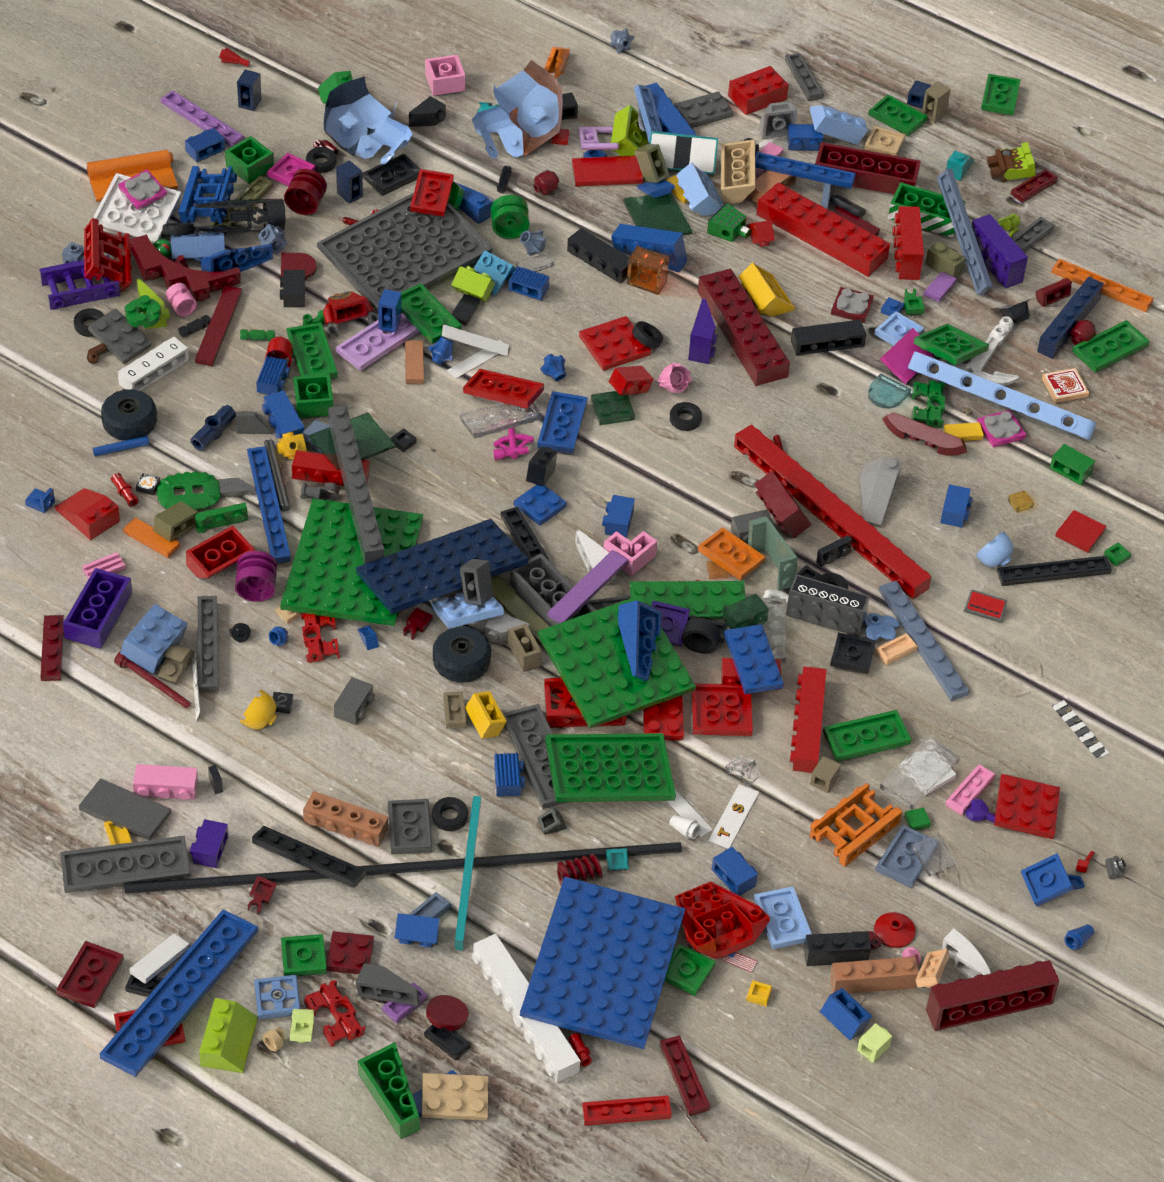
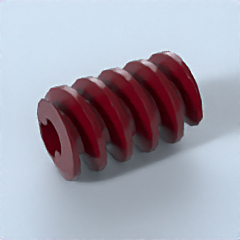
M590 854L589 858L582 856L581 861L579 858H574L573 862L566 860L565 864L563 862L557 864V877L560 886L564 876L576 880L582 878L584 882H587V876H590L592 881H594L595 874H598L600 879L603 878L600 862L594 854Z

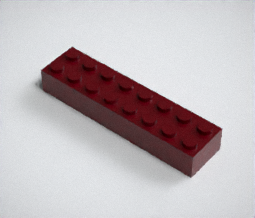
M732 269L699 276L698 294L701 298L706 299L711 315L754 385L759 386L788 378L790 361Z

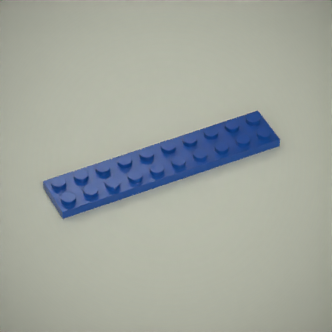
M223 909L99 1053L100 1059L137 1077L257 934L258 926Z

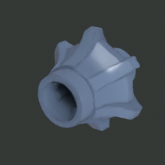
M626 28L622 31L615 30L611 33L610 45L616 48L617 53H621V51L626 49L630 50V44L634 36L630 35Z
M541 230L537 232L524 231L520 237V242L526 248L527 254L531 256L535 252L539 254L544 250L546 239L543 238V231Z

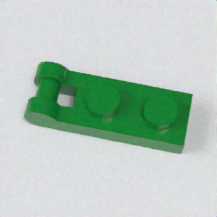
M245 502L199 512L195 515L196 531L198 533H205L207 529L248 520V510Z

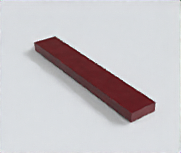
M224 286L195 357L196 364L213 366L242 295V288Z

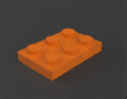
M724 527L698 545L700 553L740 581L762 565L766 558Z

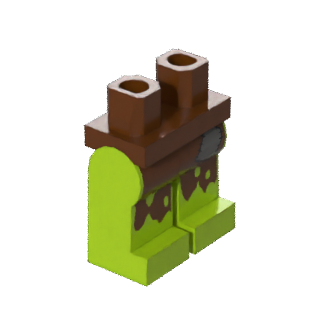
M1028 142L1021 143L1019 148H1007L1001 151L997 149L995 150V155L987 157V165L990 168L992 179L1001 178L1002 182H1007V180L1035 176V163Z

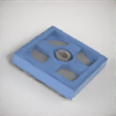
M297 975L254 979L258 1019L292 1016L293 1009H301Z

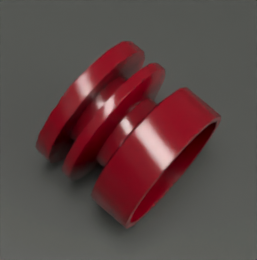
M311 169L296 171L284 194V201L287 207L300 215H312L315 213L327 190V183L324 177Z

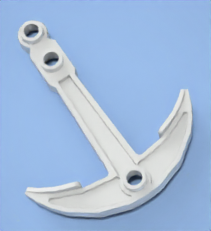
M1003 317L999 321V324L995 326L985 342L989 344L988 351L973 357L968 364L959 363L952 365L943 358H940L941 362L1002 386L1019 380L1018 375H1010L995 371L994 375L982 372L997 347L1001 346L1008 333L1012 331V319L1010 317ZM966 378L964 383L972 385L973 380L972 378Z

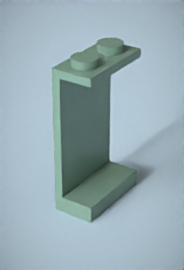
M766 516L749 521L748 545L758 552L765 550L777 566V590L781 591L790 588L796 576L797 556Z

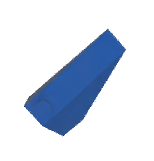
M457 183L464 190L459 209L477 224L491 217V205L495 199Z
M269 244L223 250L201 259V271L222 272L238 267L240 272L272 260L273 246Z
M637 600L619 605L618 624L632 676L647 681L653 662L651 654L657 647L655 639L656 636L660 635L661 612Z

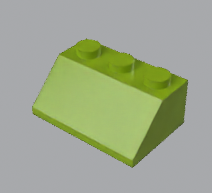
M631 105L615 113L611 143L619 144V148L613 151L620 156H636L635 150L649 144L646 130L644 132L640 129L638 111Z
M215 998L199 1051L200 1066L243 1073L258 1016L236 1001Z

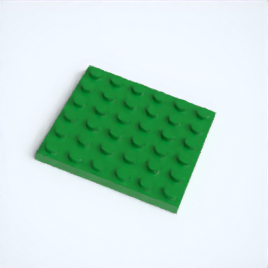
M643 595L538 631L539 639L589 728L695 691L696 686L662 627L660 635L656 636L655 639L656 650L652 651L651 654L653 662L648 680L643 681L632 676L618 624L619 605L637 600L648 605Z

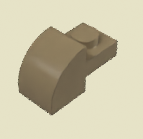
M172 644L164 655L166 659L158 674L159 679L177 685L184 669H188L195 652L180 645Z

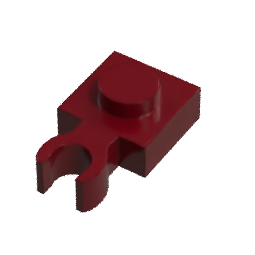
M416 608L406 620L407 626L403 630V636L405 637L407 633H412L411 640L415 639L417 631L423 633L433 621V615Z
M257 876L249 893V897L254 899L249 902L247 910L250 911L251 906L255 905L258 907L256 914H260L262 902L269 904L277 883Z

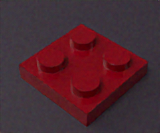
M333 931L326 971L359 974L364 963H371L374 936Z

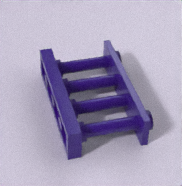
M84 260L39 269L42 286L49 285L52 293L48 295L50 310L120 296L118 281L111 282V279L102 276L104 284L94 285L92 279L84 278ZM84 278L87 287L76 289L74 280ZM67 282L70 291L59 293L56 283Z

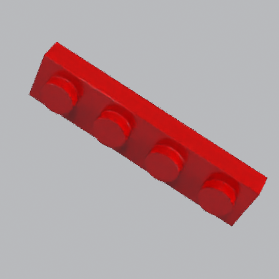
M669 1095L582 1102L584 1126L671 1119L672 1115Z

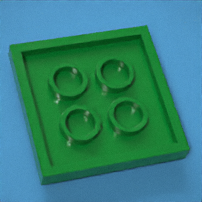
M948 323L921 334L914 339V344L922 350H927L936 357L947 360L952 365H957L988 351L989 344Z

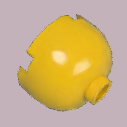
M262 689L259 691L261 696H255L243 715L246 719L240 720L241 724L253 730L263 729L267 724L271 726L277 718V715H275L277 707L274 698Z

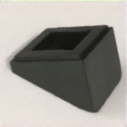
M555 808L537 818L544 835L567 829L561 813Z

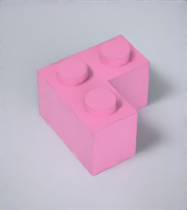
M616 531L604 541V549L609 553L613 550L627 558V564L621 570L633 576L656 556L658 541L644 531L632 541Z

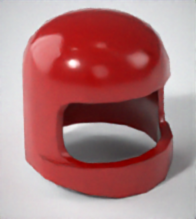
M285 337L271 339L267 346L265 359L267 356L273 358L289 357L288 367H290L293 352L290 340Z

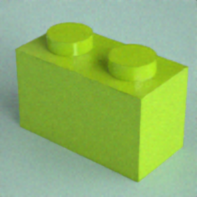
M460 266L451 285L456 291L479 298L486 303L495 283L491 279L492 277L486 273L479 274L471 267L467 266L464 268Z

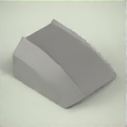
M790 101L771 103L764 111L760 120L759 133L761 138L768 139L787 136L788 124H796L797 107Z

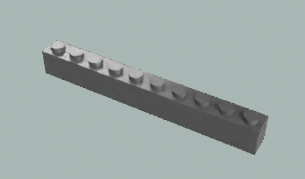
M347 405L328 408V424L365 564L384 557V547Z

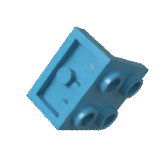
M485 250L473 268L476 270V273H486L492 277L491 279L495 286L491 294L495 296L509 275L512 276L516 270L512 264Z

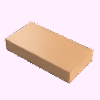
M906 633L877 647L875 653L885 665H888L917 651L918 645Z

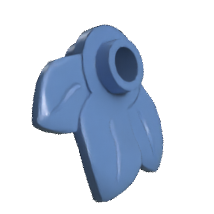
M876 613L867 614L864 621L867 628L865 632L867 638L876 641L879 637L890 641L896 638L895 628L900 626V623L895 618L888 615L880 616Z

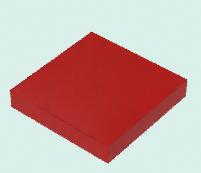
M1073 510L1057 530L1055 537L1088 553L1106 530V525Z

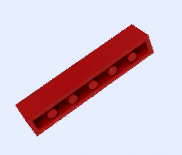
M803 666L802 674H798L797 685L801 687L796 691V700L799 701V704H795L794 716H798V719H794L793 731H796V735H792L791 747H795V750H791L790 753L793 771L812 773L818 764L827 669Z

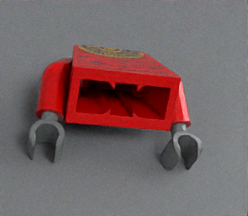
M353 291L330 296L328 298L329 303L323 309L325 322L328 325V338H331V332H335L336 337L338 336V328L333 325L334 323L338 324L366 315L369 316L368 325L378 320V314L373 313L374 310L368 299Z

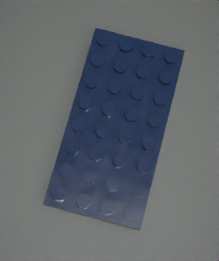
M488 519L382 557L381 559L365 563L356 567V574L391 614L463 588L460 567L471 559L487 560L489 562L490 575L494 577L528 564V557L492 519Z

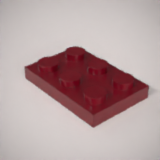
M85 941L58 985L56 995L95 1009L123 962L124 954Z

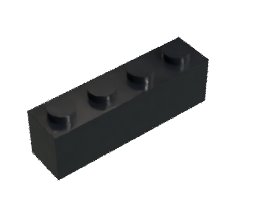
M580 228L568 238L567 251L620 284L634 273V259L584 229Z
M861 319L792 328L791 343L796 356L865 347L866 332Z

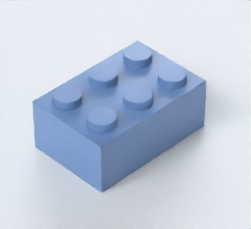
M154 604L124 639L120 654L154 674L166 659L164 655L172 644L178 645L183 639L188 623Z

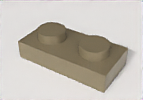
M463 692L443 693L446 729L466 728Z

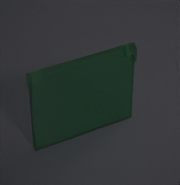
M672 193L656 198L646 195L623 199V203L635 226L680 232L683 235L692 234V230Z
M368 412L350 419L361 461L395 448L393 441ZM330 428L310 434L309 437L313 444L339 470L340 466Z

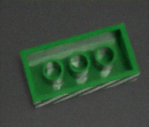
M900 182L890 203L888 219L894 220V215L898 213L899 206L920 207L921 229L954 237L955 229L943 194Z

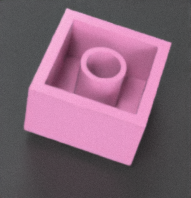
M458 55L425 59V76L433 96L465 91V73Z

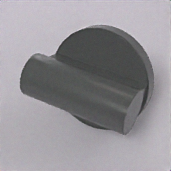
M1116 855L1105 860L1109 879H1115L1117 876L1125 874L1127 866L1123 858H1119Z

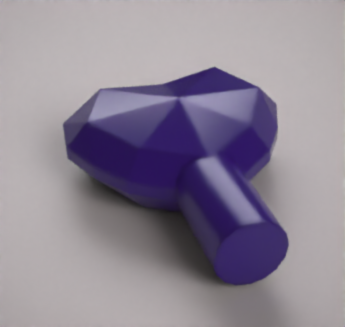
M973 799L971 807L965 813L966 817L971 821H983L986 819L994 823L995 815L989 812L987 804L982 799Z

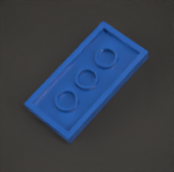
M552 391L537 442V448H540V446L550 447L555 451L573 454L588 397Z
M763 625L725 630L724 636L744 693L751 694L782 689L783 681Z

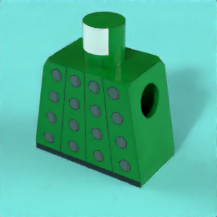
M725 203L708 220L707 233L732 242L739 235L748 238L751 229L746 227V216L728 203Z

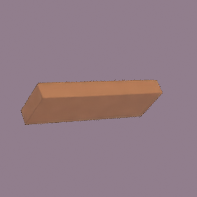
M405 341L406 384H424L423 341Z

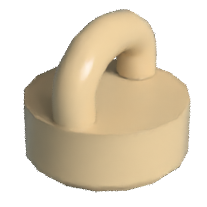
M276 1027L273 1030L270 1029L263 1034L264 1044L271 1051L276 1052L283 1047L285 1036L280 1027Z

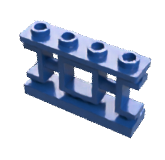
M192 166L178 212L181 223H190V220L191 223H195L196 217H210L211 222L218 220L219 224H223L224 218L227 217V208H196L193 206V203L200 204L230 200L231 194L234 192V183L237 182V174L232 166H229L228 170L223 168L221 174H208L207 169L200 171L199 166ZM215 193V197H203V194Z

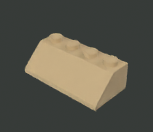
M755 139L721 144V192L724 204L741 203L756 188Z

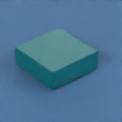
M627 848L606 850L608 871L629 869Z

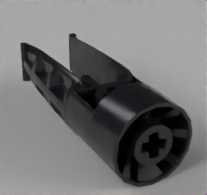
M283 198L193 203V206L196 208L247 207V211H231L230 214L231 221H247V225L195 226L194 230L197 232L262 231L268 224L275 227L279 226L283 231L285 229L286 213ZM263 203V209L259 207L251 208L250 204ZM258 211V213H260L261 216H258V218L256 219L255 217H253V215H256ZM252 222L255 224L263 223L264 227L252 228Z

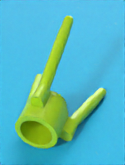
M1013 213L998 220V224L1003 226L1005 230H1011L1010 237L1019 231L1020 219L1016 214Z

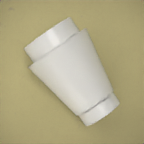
M673 815L669 823L671 827L687 839H695L701 830V825L697 820Z

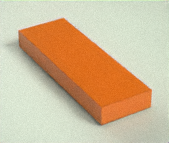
M136 517L123 528L124 534L167 558L180 547V542L175 539L172 541L166 540L153 531L154 527Z

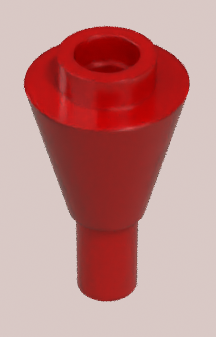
M228 47L220 52L219 58L221 63L241 64L246 67L250 65L249 60L241 58V56Z

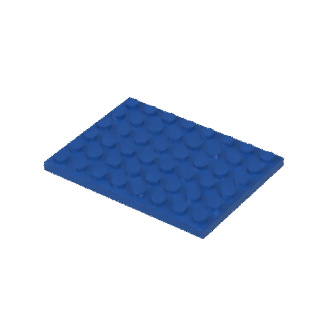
M564 876L520 1010V1016L644 1050L685 908Z

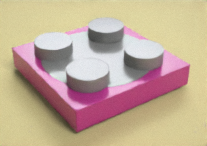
M148 169L118 184V188L137 210L167 195V191Z
M1010 409L977 418L982 432L993 448L1026 438V433Z

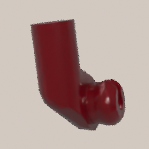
M315 140L313 143L314 148L327 147L333 150L335 155L338 154L339 150L327 140Z

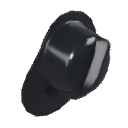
M1029 300L1015 305L990 309H1000L1003 316L1010 317L1013 323L1024 321L1030 317Z

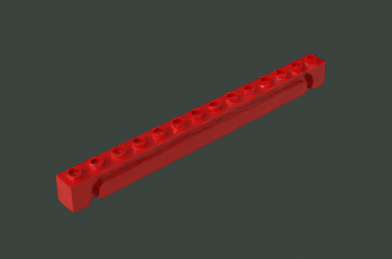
M751 424L735 434L734 447L743 455L747 454L749 460L766 475L773 471L790 495L840 538L849 535L852 538V548L892 582L897 581L909 597L915 599L929 589L932 576L926 570H923L913 559L904 554L900 548L891 543L887 537L878 532L874 526L865 521L861 515L852 510L848 504L839 499L835 493L826 488L822 482L813 477L810 472L806 471L797 461H794L787 455L784 450L775 445L759 429Z

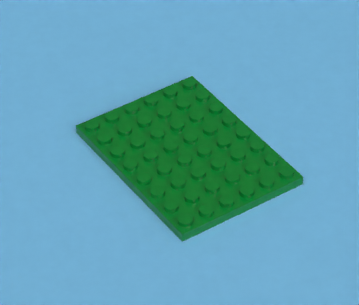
M312 498L281 600L280 610L395 626L399 612L391 614L356 574V567L364 565L349 503ZM373 507L384 547V557L417 545L423 522V514Z

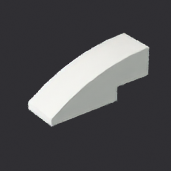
M953 928L944 938L942 949H948L950 957L955 960L953 967L968 978H973L979 974H990L988 965L974 945Z

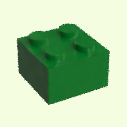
M250 136L225 151L226 167L232 166L234 172L249 184L258 176L267 173L274 165V153Z
M330 374L293 377L296 413L299 418L328 416V408L334 407Z

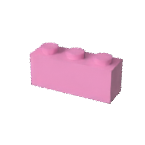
M136 764L133 781L134 793L143 797L195 800L198 785L197 768Z

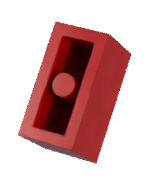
M643 366L616 367L608 382L619 395L642 394L648 392L654 378Z

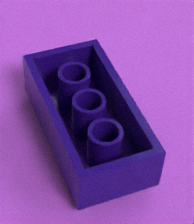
M990 214L974 219L972 221V229L985 266L989 272L997 278V281L1005 289L1023 283L1028 256Z
M95 568L63 622L65 639L101 649L132 595L131 578Z

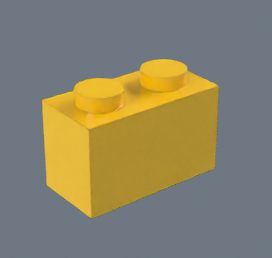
M490 691L473 693L465 709L481 739L498 737L507 721Z

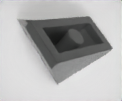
M257 411L236 412L237 434H273L257 416Z

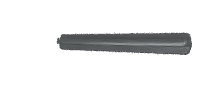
M272 439L265 440L264 446L266 447L279 506L282 511L290 510V501L275 444Z

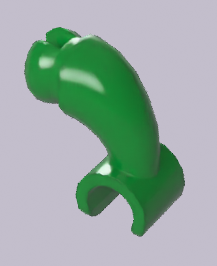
M320 310L317 317L313 319L310 314L303 316V325L320 322L323 324L325 322L323 310Z

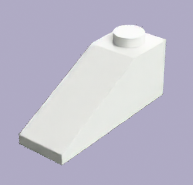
M580 530L576 531L575 544L588 572H590L609 552Z

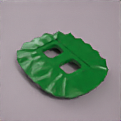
M186 471L184 473L168 475L165 479H161L157 486V497L159 503L165 509L182 501L194 510H204L218 502L220 498V485L214 475H209L206 472L199 473L195 471L190 473ZM203 487L204 492L194 494L192 488ZM174 489H185L184 495H174Z

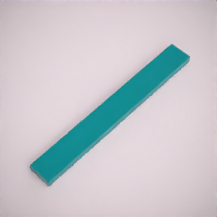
M474 796L472 801L455 935V949L463 951L481 796Z

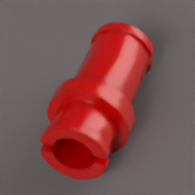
M574 1033L570 1035L568 1042L580 1059V1066H588L592 1062L589 1048L585 1047L580 1034Z

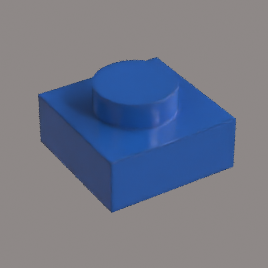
M888 297L881 307L880 313L891 316L895 311L901 313L904 309V303Z

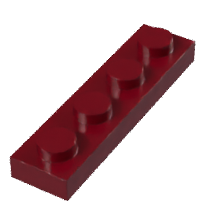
M44 615L41 681H61L64 615Z
M678 1035L660 1040L659 1046L689 1116L710 1111V1104L681 1036Z

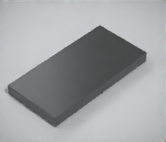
M101 778L79 804L80 811L103 821L113 822V825L122 829L124 827L129 832L147 840H151L171 814V808Z

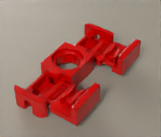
M300 613L301 618L305 622V626H302L305 647H308L307 662L324 660V655L336 654L337 658H340L337 638L329 642L324 640L322 643L320 627L323 628L325 625H329L334 630H337L335 617H332V622H330V617ZM310 633L317 634L314 638L307 637Z
M336 980L330 981L329 985H326V983L320 985L319 991L305 996L304 1004L308 1010H314V1016H316V1011L324 1006L325 1008L328 1007L335 1018V1025L323 1027V1034L331 1047L335 1046L336 1041L347 1037L348 1040H353L365 1034L366 1026L361 1027L355 1017L356 1010L347 996L342 997L337 989ZM345 1007L348 1012L340 1013L337 1011V1008Z

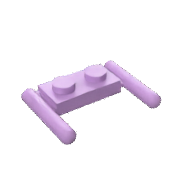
M578 127L582 150H617L619 148L618 143H598L597 133H612L613 127Z

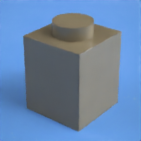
M823 756L812 772L810 785L828 793L839 777L841 764Z

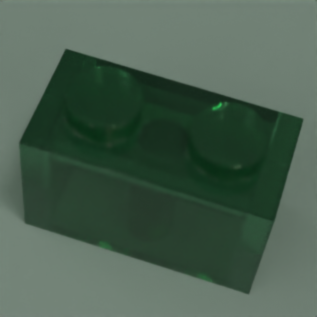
M754 594L724 608L723 622L729 629L763 625L768 621L769 608L757 594Z

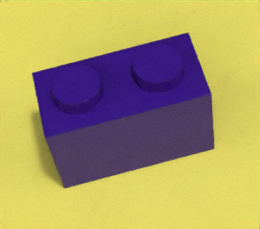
M204 819L202 826L197 828L196 842L192 843L190 847L193 864L212 868L218 867L229 837L228 824Z

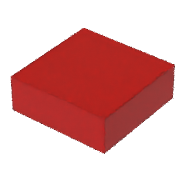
M560 129L559 133L551 138V144L568 145L569 130Z

